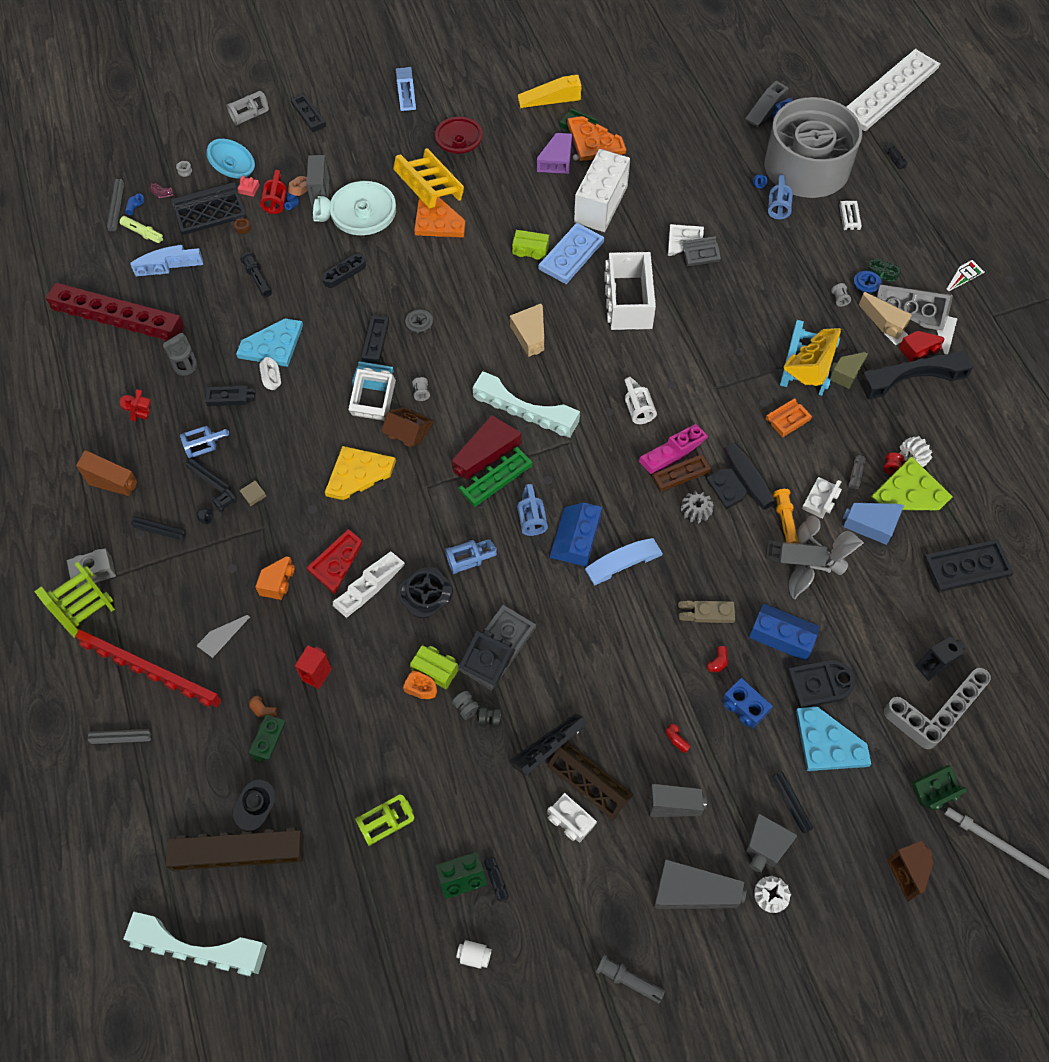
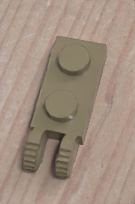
M680 601L678 603L680 609L694 610V613H680L679 619L682 621L703 623L735 622L734 602Z

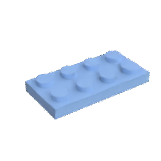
M576 223L539 264V270L567 284L602 245L604 237Z

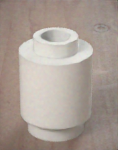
M465 940L464 944L459 945L457 958H460V964L480 969L482 967L487 968L492 949L486 948L487 945Z

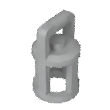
M262 91L247 95L240 100L226 105L228 113L236 126L269 110L266 96ZM260 96L263 108L258 110V104L253 99ZM244 107L248 108V110L245 112H242L240 114L237 113V110H240Z

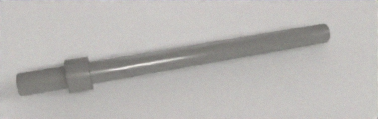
M947 807L944 814L958 822L960 827L966 831L969 829L1049 879L1048 868L973 822L972 818L967 815L963 816Z

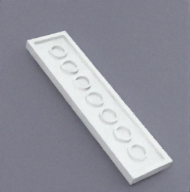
M914 49L850 103L847 108L856 115L862 130L867 131L939 68L940 63Z

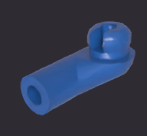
M138 193L130 197L127 201L125 213L133 215L134 209L144 203V196Z

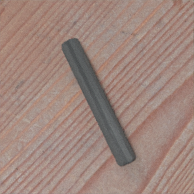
M122 179L114 180L106 226L110 232L117 230L124 188Z

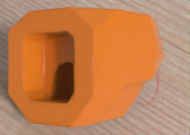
M414 670L409 674L403 687L404 692L420 699L435 698L437 694V686L433 679Z

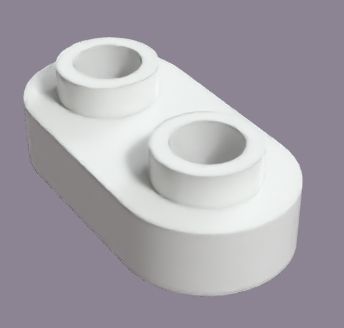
M265 357L259 364L262 382L267 389L276 390L281 385L279 367L275 360Z

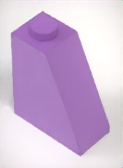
M556 133L537 157V172L569 174L572 134Z

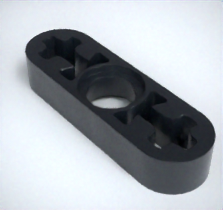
M354 254L324 272L322 275L324 285L328 288H333L365 269V257L362 254ZM344 268H346V269L349 270V271L346 272V273H341V272H340V270H342V269H344Z

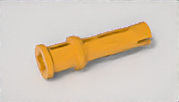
M779 489L773 493V496L776 498V511L781 516L786 542L799 543L792 516L794 507L790 503V490Z

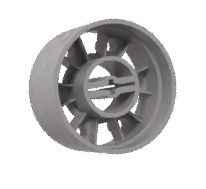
M809 97L789 102L777 112L773 121L764 161L768 177L775 185H779V175H784L785 185L792 189L793 195L800 197H824L840 190L848 181L862 139V127L858 118L844 105L825 98Z

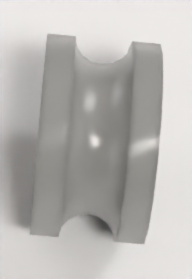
M181 161L176 165L180 176L186 177L192 173L191 164L188 161Z

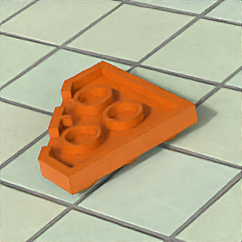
M583 116L568 118L567 124L580 161L594 159L599 149L619 155L626 153V147L621 136L617 134L615 136L607 132L608 129L588 122V119Z
M437 197L435 207L430 209L419 198L414 230L415 235L464 237L465 220L441 198Z

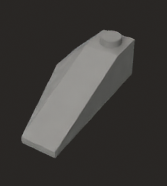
M880 285L877 298L912 314L910 320L924 328L943 331L953 295Z

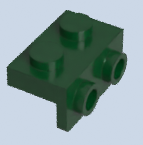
M266 714L259 726L255 741L250 746L249 754L254 761L262 763L263 759L270 760L286 724L284 720Z
M945 765L911 782L920 806L931 810L940 809L944 803L958 800L962 794L967 792L966 787L959 786L950 765Z
M478 852L435 865L445 899L487 885Z

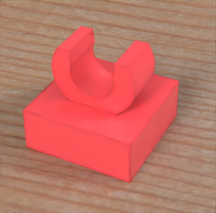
M243 175L237 190L239 194L254 197L260 184L258 180H254L252 177L245 178Z

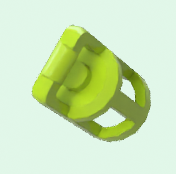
M399 794L355 818L368 846L413 822L414 815L408 800ZM398 800L401 802L400 806L405 815L408 816V819L400 824H397L396 819L399 817L395 809L390 810L389 805ZM383 810V816L364 825V819ZM385 824H388L389 827L392 826V828L371 839L369 833Z

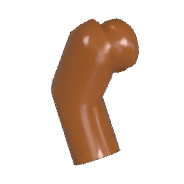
M254 696L249 701V707L257 717H265L266 714L277 717V707H265L261 697Z

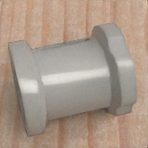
M844 283L837 284L831 289L836 297V305L839 307L846 306L851 302V296L847 294V286Z
M424 377L415 378L412 381L415 388V400L425 401L429 399L430 393L427 390L428 380Z

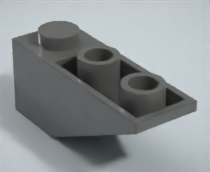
M775 81L766 89L745 120L758 128L773 114L775 104L787 99L789 88Z

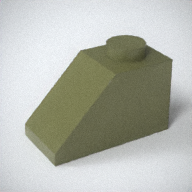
M863 352L843 356L838 363L834 362L830 369L832 373L831 381L850 389L868 353Z

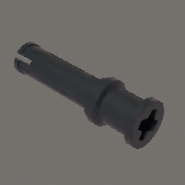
M244 253L240 260L245 264L246 272L252 275L261 295L264 298L269 297L272 294V290L260 271L261 266L256 262L254 253Z

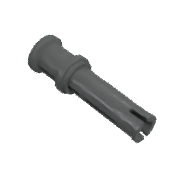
M605 953L595 972L597 974L602 973L613 979L615 984L622 983L657 1002V1004H660L665 993L664 989L626 969L625 964L614 962Z

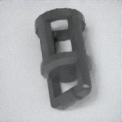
M180 333L163 344V348L175 373L184 376L196 370L197 361L185 334ZM189 359H191V360L193 361L192 366H191V364H190V362H189ZM183 361L186 370H179L177 363Z

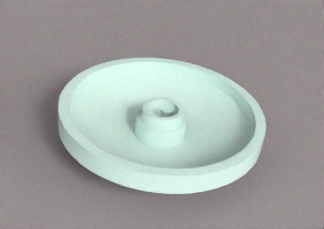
M358 181L345 185L334 194L331 199L330 214L334 224L342 231L353 235H370L385 229L393 221L396 214V202L392 192L382 184L372 181Z

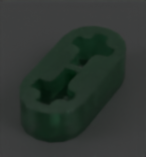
M879 259L870 260L867 266V271H872L881 279L887 281L897 280L901 271L897 265Z

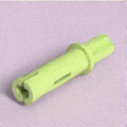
M126 216L121 217V225L142 235L143 238L150 239L156 243L163 241V235L154 231L152 227H146Z

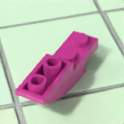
M694 424L670 437L667 443L641 456L639 462L650 474L659 469H666L697 448L707 439L708 435L697 424Z

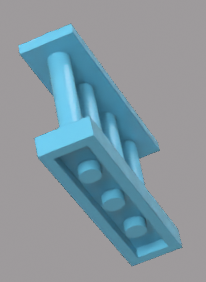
M796 321L786 362L790 356L799 353L802 346H806L802 345L799 339L806 338L811 340L817 335L802 329L804 321ZM783 370L780 386L787 387L789 380L798 379ZM828 376L823 384L818 385L820 386L819 395L821 396L824 389L828 390L831 379H828Z

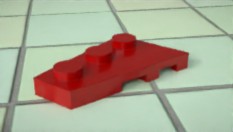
M348 529L307 567V571L335 594L363 544L362 540Z

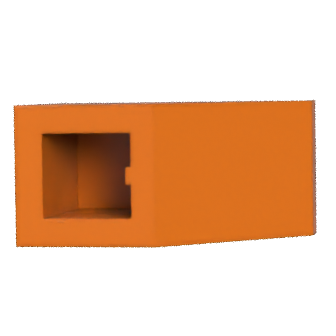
M286 556L261 570L255 587L259 596L282 600L283 595L288 591V580L290 576H293L295 570L290 557Z

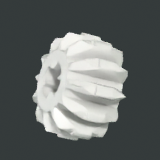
M919 436L906 439L900 446V454L904 456L905 461L913 457L924 467L932 459V451L929 449L930 445H927L926 440H922Z

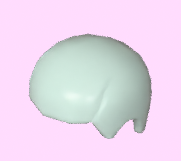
M318 196L319 199L314 201L313 220L325 222L331 216V202L325 196Z

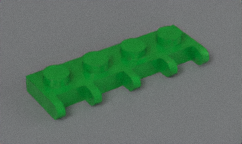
M517 446L513 448L516 454L509 459L504 455L500 458L503 462L494 469L491 466L486 467L488 473L480 479L476 476L472 477L473 484L465 489L462 485L458 487L459 491L474 507L532 467V461Z

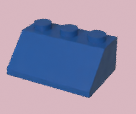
M584 502L565 507L550 558L587 567L601 520L602 507Z
M763 603L749 638L806 661L812 651L820 626Z

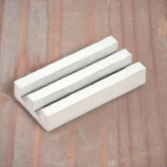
M840 201L839 207L843 229L847 230V228H850V230H854V228H857V230H860L862 225L857 201ZM850 205L853 206V212H854V217H855V222H856V223H853V217H852V211H851Z

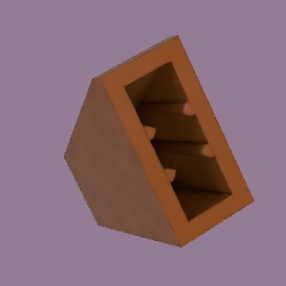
M84 450L76 465L90 486L127 496L136 487L137 480L132 471Z

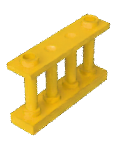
M428 148L425 149L422 159L408 162L402 155L395 157L393 170L429 209L435 207L437 197L452 194L458 201L461 200L464 186ZM425 165L428 169L416 171L413 167ZM434 174L437 178L426 181L423 177ZM440 184H443L446 187L445 189L435 191L432 188L433 186H437Z

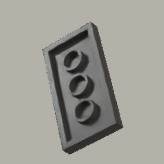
M502 605L485 630L495 634L494 639L501 641L503 638L513 643L512 648L516 650L509 662V667L536 629V624ZM458 666L459 671L474 679L478 683L482 684L489 690L492 691L495 687L494 685L460 669Z

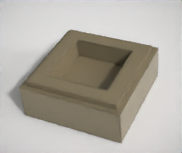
M256 481L239 490L250 506L266 497L265 492Z

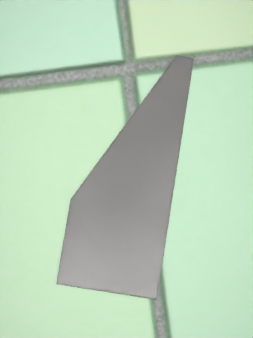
M248 615L210 631L197 647L213 658L250 617Z

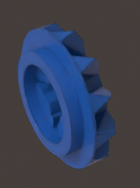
M861 271L855 275L853 285L856 286L857 290H862V293L868 292V294L878 291L882 282L876 273Z

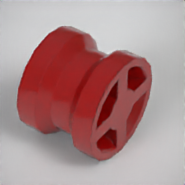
M888 453L885 457L886 463L883 466V471L889 475L895 473L903 465L904 456L899 453Z

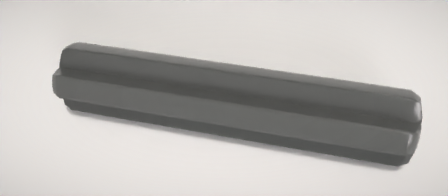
M149 729L92 731L88 734V742L90 744L146 742L151 740L152 733Z

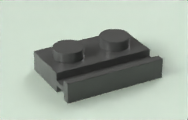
M716 236L683 241L682 243L687 267L719 262L721 260Z

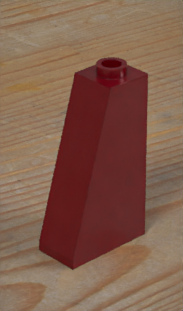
M491 415L452 460L453 472L457 476H462L468 480L500 459L503 455L512 451L516 446L518 447L522 443V433Z

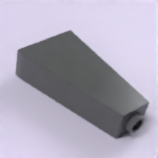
M665 860L654 908H737L740 903H744L747 890L743 889V881Z

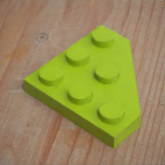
M910 457L870 497L878 504L904 505L902 510L938 511L953 496L913 457Z

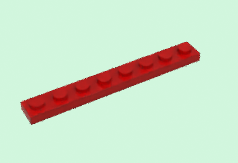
M80 629L75 635L80 641L79 645L86 650L92 648L103 658L111 657L113 658L112 661L120 666L128 665L130 666L129 669L137 674L142 672L147 674L146 677L154 682H158V680L164 682V686L173 691L178 689L182 691L181 694L190 699L195 697L204 706L210 707L212 705L217 708L221 703V699L216 693Z

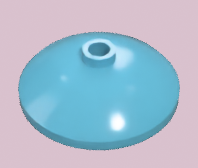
M216 139L207 147L206 155L208 161L221 174L231 178H241L243 175L248 177L253 172L255 167L253 156L241 144L229 139Z

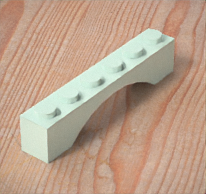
M482 371L473 386V397L478 401L486 402L494 408H500L511 415H517L528 422L536 423L544 429L555 431L561 436L570 438L579 423L580 411L566 405L538 406L526 403L509 393L498 377Z
M133 912L124 936V940L130 942L129 947L143 950L145 946L152 948L151 952L159 955H164L166 951L173 953V958L184 961L186 957L195 958L194 963L207 966L208 962L215 963V968L229 971V968L232 967L238 969V974L251 976V973L259 974L267 948L262 942L241 937L220 946H191L175 939L158 918Z

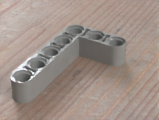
M983 668L973 670L931 721L901 697H894L884 708V715L921 747L932 749L944 738L987 686L991 676ZM974 677L978 678L981 683L977 682ZM963 691L967 692L969 697L965 696ZM951 705L955 706L958 711L953 710ZM892 706L897 707L899 709V712H895L892 709ZM939 719L944 721L946 726H943L939 722ZM909 720L914 721L917 726L911 725ZM926 734H930L934 741L930 740Z

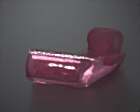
M157 183L150 185L151 193L158 198L174 195L172 187L163 189Z

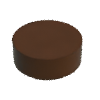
M246 218L237 219L234 222L235 231L239 234L248 233L251 230L250 221Z

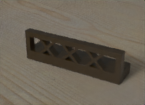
M569 742L564 743L558 748L547 767L612 820L617 817L624 805L634 795ZM559 757L566 762L567 769H560L555 764ZM573 772H579L582 775L583 782H576ZM595 785L599 788L600 796L592 795L589 786ZM606 799H612L618 804L614 812L607 807Z

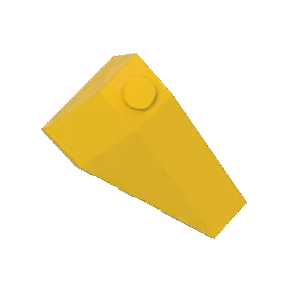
M579 75L564 76L518 94L520 108L581 100V83Z
M841 329L821 330L811 339V343L808 346L800 348V353L789 357L784 365V370L805 385L817 386L823 384L831 367Z

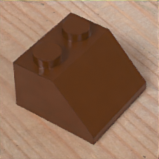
M401 407L387 411L381 432L387 434V437L390 439H398L403 441L404 445L413 447L422 442L432 427L434 420Z
M919 841L897 850L887 859L907 902L925 892L933 865L931 850L928 846L924 845L923 841Z

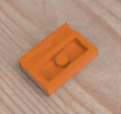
M795 398L766 416V420L770 421L771 426L782 438L809 422L812 418L808 411L796 402Z

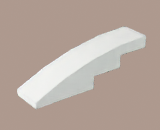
M389 552L365 569L363 576L350 584L348 591L333 601V606L347 618L386 585L405 563L394 553Z

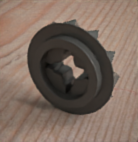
M414 310L406 316V327L411 332H417V334L422 331L425 333L427 329H431L433 317L426 310ZM417 319L420 322H422V325H419V323H417Z

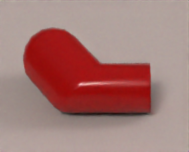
M717 647V658L707 664L710 672H720L727 666V647Z

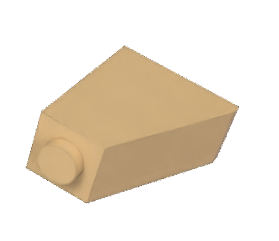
M542 304L510 315V327L528 357L544 351Z

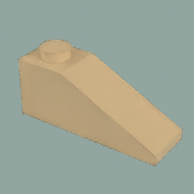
M866 292L863 293L859 306L882 332L896 339H899L912 314Z

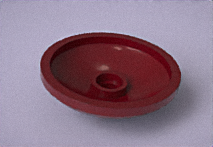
M467 117L448 118L441 122L435 131V140L438 146L454 154H463L474 150L479 146L483 138L481 126L475 120Z

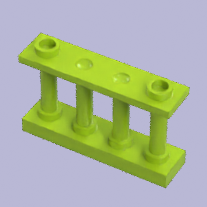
M76 562L75 566L79 569L80 573L53 592L51 590L46 592L42 586L34 591L73 638H75L76 633L79 631L77 629L79 623L106 604L111 612L115 610L110 604L113 602V599L107 592L102 593L91 579L94 576L87 566L83 568L79 562ZM83 580H87V582L82 584L80 587L69 593L61 600L57 599L63 594H65L67 591L78 585ZM91 588L94 589L89 594L81 598L79 601L71 605L69 608H65V606L70 604L72 601L83 595ZM98 596H100V599H98L96 602L88 606L86 609L78 613L76 616H72L78 610H80L88 603H90Z

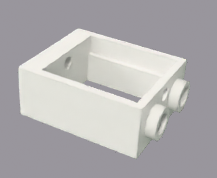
M370 368L357 369L349 405L351 415L385 421L387 411L390 410L396 381L393 374L388 371L374 372ZM364 380L388 383L383 408L359 405Z

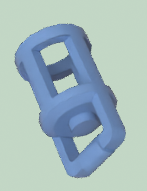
M779 175V185L774 186L769 193L768 214L774 219H785L791 214L793 191L789 186L785 185L784 175ZM778 206V214L772 211L773 207ZM783 206L788 209L785 213H783Z
M206 425L182 433L180 438L185 452L190 459L216 450L217 445L215 441L218 438L229 436L230 432L224 429L215 433ZM205 431L203 432L204 437L188 441L187 436ZM206 442L208 446H211L209 448L194 453L191 449V447Z
M526 484L522 494V501L517 505L521 530L527 536L539 535L548 529L543 501L535 498L533 485ZM534 525H542V527L535 529Z
M470 540L469 542L446 548L445 553L452 573L456 574L460 571L480 566L482 560L496 556L497 549L491 540H484L478 543ZM487 547L489 551L483 553L482 548ZM467 553L471 555V557L455 561V557Z

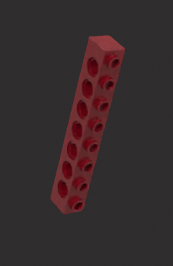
M55 283L46 296L50 308L56 312H65L71 316L76 315L86 320L91 319L101 324L128 329L134 333L139 332L149 337L161 338L164 341H168L180 334L185 327L179 315Z

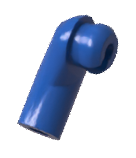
M287 192V202L284 206L286 210H291L299 204L297 196Z

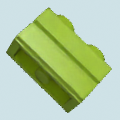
M516 230L512 245L513 254L519 257L527 256L534 259H544L549 248V235Z
M422 645L410 663L411 671L414 670L431 677L438 686L444 689L449 687L452 679L458 672L457 661L449 655H446V657L440 655L439 651L432 646L427 648Z

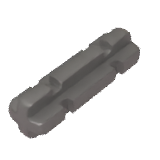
M857 455L854 460L851 480L849 482V488L857 490L860 486L866 460L864 456Z

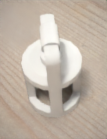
M631 377L626 378L625 383L629 392L625 395V401L632 421L635 424H645L652 421L656 417L657 412L649 390L645 387H640ZM644 413L645 418H637V416Z

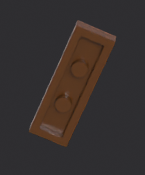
M701 454L653 473L652 479L659 491L662 492L710 473L711 468Z

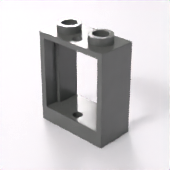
M308 155L306 185L311 207L313 208L315 199H319L318 196H325L329 199L330 177L325 155Z

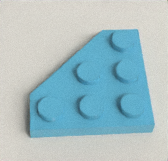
M285 318L241 340L236 353L237 358L261 362L265 357H270L278 365L288 367L303 327L302 321Z
M819 707L797 708L796 716L807 771L870 767L871 760L867 743Z

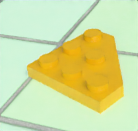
M342 446L325 490V495L345 500L351 494L359 490L361 492L373 486V483L391 477L396 463L395 457Z

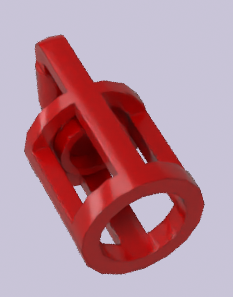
M275 170L274 178L266 181L263 188L260 205L264 211L270 214L281 213L284 207L287 188L281 182L280 170ZM271 200L270 208L265 205V201ZM276 203H278L280 207L275 209Z

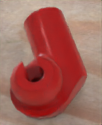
M670 724L665 729L666 736L679 750L686 753L691 745L677 734L679 727L675 724Z

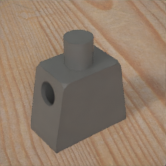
M759 814L754 822L746 852L754 856L749 865L750 868L761 873L765 864L774 867L797 835Z

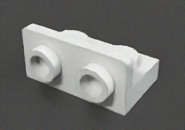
M818 477L802 509L823 519L826 512L830 514L835 504L832 503L833 498L837 499L842 490L839 488L842 481L838 480L835 485Z
M565 793L547 811L548 819L555 826L560 825L564 828V833L572 841L576 839L579 843L597 824L594 818Z

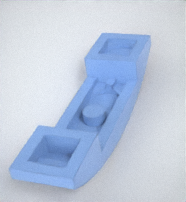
M654 538L645 539L621 547L603 556L586 567L585 571L595 586L610 579L612 574L641 561H645V563L662 556L663 553Z

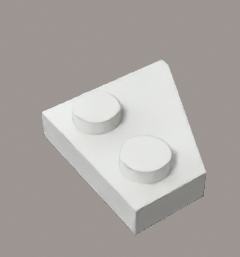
M670 224L668 256L683 252V241L703 238L704 227Z

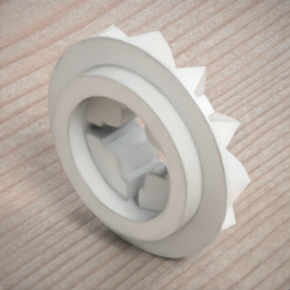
M774 876L763 877L756 884L754 891L757 904L763 910L770 913H778L784 910L790 901L791 894L788 885L781 878ZM777 887L776 894L779 896V898L774 897L769 902L768 900L770 894L769 892H767V889L771 891L773 888Z

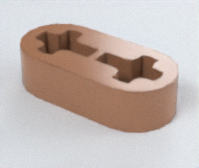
M299 176L289 183L288 192L295 196H300L307 192V177Z

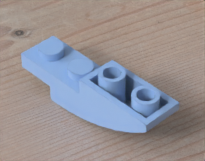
M177 245L145 254L131 262V267L135 276L166 274L170 272V268L203 265V257L199 248L184 250L183 245Z

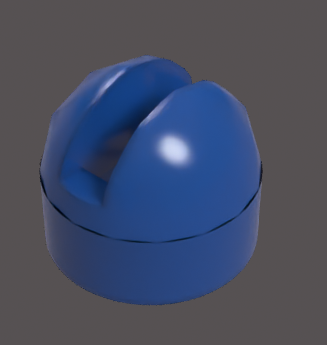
M757 174L753 178V184L757 188H763L767 184V178L762 174Z

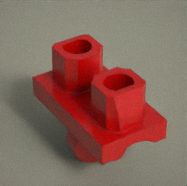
M136 389L135 398L131 395L121 397L120 407L130 411V420L136 422L137 417L147 420L150 413L151 399L143 397L141 390Z

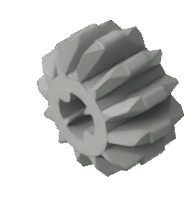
M696 490L693 492V495L688 493L681 503V512L684 513V519L690 517V522L696 520L698 524L701 520L707 521L708 517L713 513V502L710 501V496L704 497V492L698 494Z

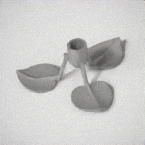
M809 516L796 531L799 543L805 544L810 539L815 545L822 546L813 538L820 530V520L816 516ZM845 531L840 534L833 543L834 549L831 550V553L828 552L829 558L826 562V567L812 565L806 567L801 565L792 573L789 579V592L792 598L796 600L797 596L812 583L815 575L813 569L823 570L828 573L832 570L836 574L842 575L848 568V563L843 558L855 551L864 542L851 531Z

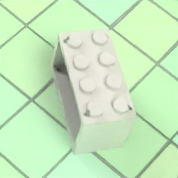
M602 149L598 150L575 194L574 223H579L602 232L606 231L628 187L629 157Z
M650 252L609 253L608 260H605V271L607 272H604V282L608 284L605 285V295L608 298L606 299V309H608L607 323H611V330L652 329L656 306ZM614 278H641L643 304L616 305V283Z

